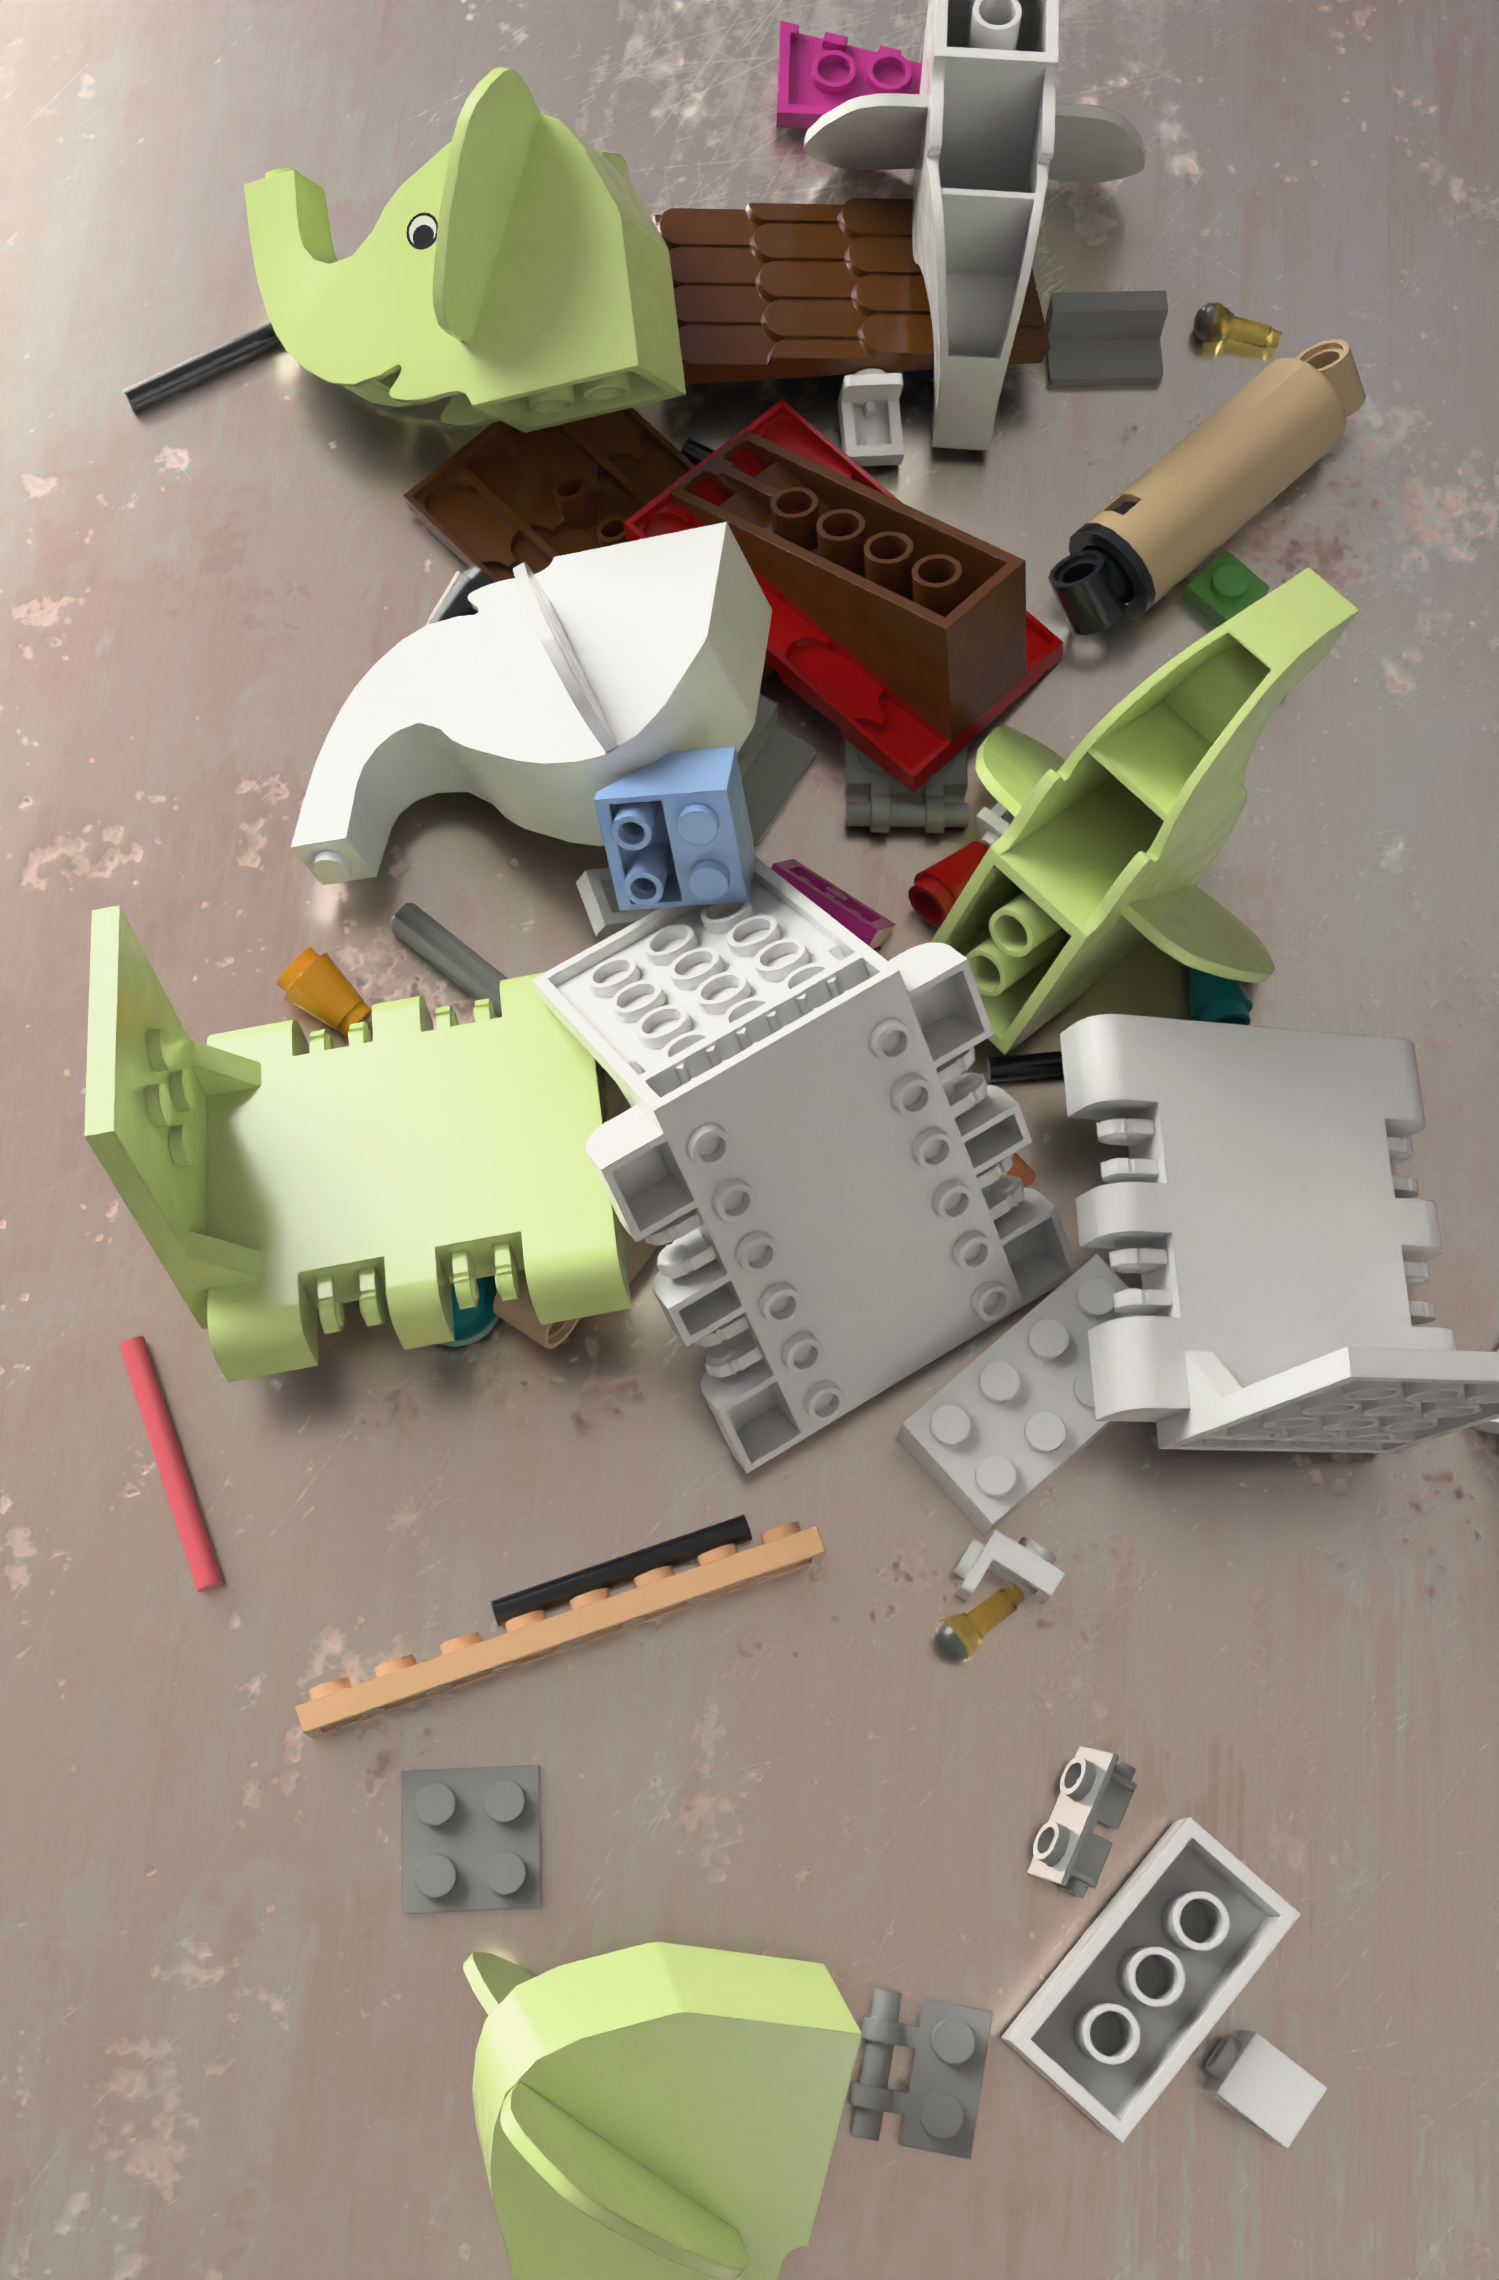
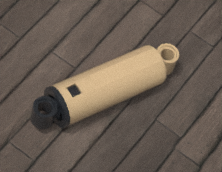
M1331 339L1310 346L1296 358H1278L1274 360L1070 537V555L1053 567L1048 579L1071 632L1076 635L1096 634L1108 629L1122 616L1126 618H1139L1343 438L1347 423L1346 417L1359 410L1366 399L1348 342L1341 339Z

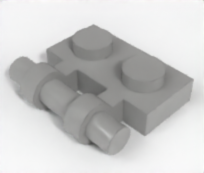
M844 739L845 794H869V802H846V826H870L871 833H889V827H924L925 833H944V827H968L969 804L945 803L944 795L966 794L968 786L967 745L937 773H933L931 778L913 793L848 740ZM889 794L923 795V802H890Z
M875 1988L871 2016H863L861 2038L867 2040L860 2082H852L849 2104L856 2106L851 2135L879 2141L883 2112L903 2115L898 2141L900 2146L971 2160L993 2011L921 1997L917 2026L898 2022L903 1993ZM894 2045L913 2048L907 2091L887 2088Z

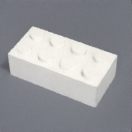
M1098 1254L1094 1255L901 1424L896 1439L983 1536L987 1535L1113 1422L1096 1421L1088 1330L1110 1320L1145 1315L1115 1312L1113 1293L1129 1289V1287L1110 1269Z
M1191 1817L1175 1820L1000 2038L1105 2134L1123 2143L1301 1914Z

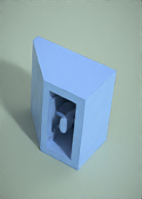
M736 746L672 751L657 761L645 765L596 792L594 802L619 911L748 902L756 854Z

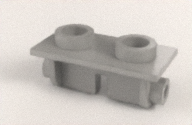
M1079 1746L1075 1758L1067 1764L1060 1780L1061 1792L1049 1821L1042 1826L1035 1838L1033 1846L1034 1857L1027 1873L1031 1876L1059 1884L1058 1887L1082 1899H1084L1088 1887L1095 1889L1113 1843L1093 1833L1097 1821L1112 1829H1119L1131 1797L1137 1787V1784L1132 1781L1136 1769L1118 1760L1119 1756L1115 1753Z

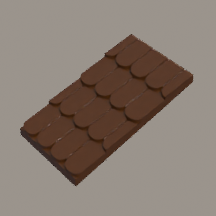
M852 198L844 205L748 203L746 209L671 208L662 215H654L652 220L664 239L670 254L685 384L848 375L870 368L881 369L884 372L934 369V342L929 299L923 274L913 258V199ZM1032 267L1008 365L1041 363L1050 349L1047 330H1044L1045 322L1038 291L1035 290L1036 282Z
M633 408L526 433L502 421H497L489 425L403 496L410 511L446 547L468 566L471 564L477 566L495 582L515 578L513 568L523 562L530 567L533 574H537L545 570L551 564L554 557L629 542L626 539L624 521L694 468L695 465ZM764 662L762 681L775 671L766 662Z

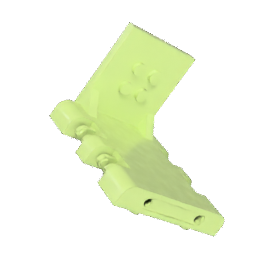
M120 905L92 910L84 1137L201 1329L208 1328L214 1358L228 1382L319 1366L317 1308H319V1316L324 1334L343 1331L345 1322L343 1303L360 1300V1311L366 1326H374L385 1323V1295L387 1296L394 1330L404 1350L455 1341L451 1283H454L459 1309L477 1307L479 1299L477 1279L494 1275L496 1289L502 1301H510L520 1298L518 1271L525 1270L530 1298L540 1325L632 1308L622 1224L586 1152V1143L590 1135L598 1127L610 1120L604 1068L541 1001L532 979L545 972L500 980L502 1017L495 1018L492 1000L490 998L475 1001V1007L473 1008L475 1022L459 1025L456 1012L453 1011L451 1005L436 1008V1030H434L433 1020L423 996L420 995L373 1004L372 1042L367 1023L364 1021L350 1024L348 1032L349 1046L335 1049L332 1037L327 1029L311 1031L309 1036V1053V1044L298 1021L293 1019L213 1034L208 1037L206 1045L189 1039Z

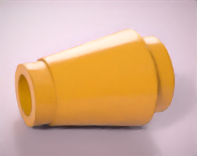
M311 947L302 951L288 965L278 979L277 985L286 992L284 998L286 1001L333 1029L340 1031L347 1038L350 1024L366 1022L372 1014V1009L364 1003V999L327 953L319 955Z

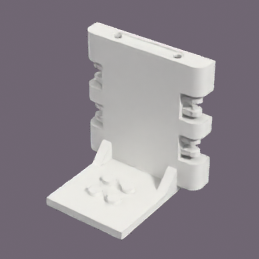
M756 857L748 902L660 908L532 979L541 1001L616 1081L632 1107L598 1127L587 1140L586 1152L622 1226L637 1243L644 1238L647 1244L650 1243L652 1245L672 1243L666 1245L658 1255L657 1266L659 1271L653 1280V1291L672 1330L686 1347L693 1343L702 1347L713 1346L705 1356L706 1363L704 1365L707 1370L701 1379V1390L733 1456L746 1473L751 1472L1066 1281L1078 1270L1056 1206L1037 1190L1024 1187L1021 1177L1006 1175L1013 1166L1012 1154L1033 1142L1019 1103L1003 1089L994 1085H987L983 1073L970 1072L960 1075L962 1071L968 1070L975 1061L973 1046L994 1035L968 959L951 946L936 942L926 943L910 948L887 961Z
M1102 1014L1087 1017L1077 1021L1060 1033L1067 1117L1105 1120L1096 1123L1098 1141L1105 1144L1126 1145L1129 1149V1159L1113 1158L1100 1163L1102 1181L1109 1184L1095 1187L1075 1198L1080 1247L1120 1249L1109 1252L1110 1269L1118 1273L1141 1274L1143 1290L1129 1288L1113 1293L1115 1312L1142 1314L1145 1316L1118 1318L1088 1330L1096 1421L1156 1422L1159 1449L1391 1453L1499 1418V1352L1456 1350L1455 1336L1452 1329L1412 1326L1436 1320L1434 1304L1425 1301H1409L1407 1287L1419 1286L1430 1282L1429 1265L1423 1262L1443 1252L1436 1203L1426 1199H1411L1419 1195L1417 1179L1412 1178V1176L1392 1175L1391 1163H1400L1413 1159L1412 1141L1407 1138L1421 1132L1426 1127L1415 1044L1412 1041L1399 1038L1125 1014Z

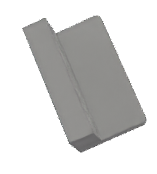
M1166 291L1051 293L1044 330H1047L1050 349L1046 354L1048 383L1051 386L1159 384L1163 377L1160 337L1168 313Z
M759 694L753 729L737 753L754 847L761 843L816 758V748L777 727L779 704Z

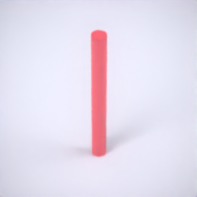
M133 1337L119 1344L121 1354L197 1592L211 1590L223 1584L220 1570L145 1337Z

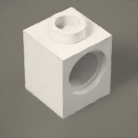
M1242 2030L1237 2038L1228 2034L1215 2048L1205 2067L1212 2076L1203 2089L1272 2144L1286 2149L1289 2148L1327 2090L1325 2085L1257 2032Z

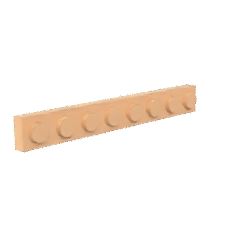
M798 1522L787 1523L761 1534L762 1545L739 1553L735 1544L714 1548L697 1557L700 1564L698 1567L678 1574H674L672 1566H664L645 1572L634 1578L635 1589L612 1597L608 1588H600L581 1594L569 1601L572 1608L571 1611L546 1619L544 1610L520 1615L505 1623L507 1633L484 1641L481 1640L479 1632L456 1637L440 1645L443 1655L421 1663H416L414 1655L402 1656L375 1667L377 1678L351 1686L349 1678L345 1677L323 1683L309 1690L311 1701L295 1706L302 1733L314 1738L823 1561L826 1552L817 1526L801 1531Z

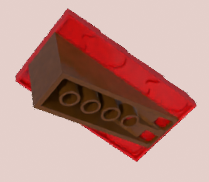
M783 399L779 400L624 521L626 539L629 542L727 522L772 608L765 662L779 673L780 679L785 685L841 728V736L913 793L926 783L933 773H937L969 743L971 738L974 739L1003 713L1008 705L1014 703L1036 683L1045 671L1048 672L1063 658V641L1026 610V560L902 503Z

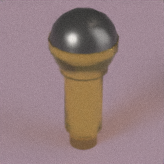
M1219 302L1205 304L1197 311L1194 318V331L1198 338L1206 343L1230 339L1261 348L1268 346L1277 348L1281 339L1282 331L1275 330L1268 324L1234 316L1233 312H1230L1227 307Z
M1013 1583L1006 1589H999L967 1614L963 1612L960 1615L943 1618L934 1632V1642L937 1650L951 1661L961 1662L969 1659L974 1655L980 1641L983 1640V1635L1015 1612L1018 1604L1025 1600L1022 1590Z

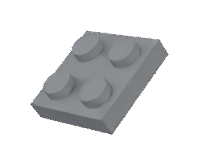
M539 1765L401 1771V1914L543 1908L541 1778Z

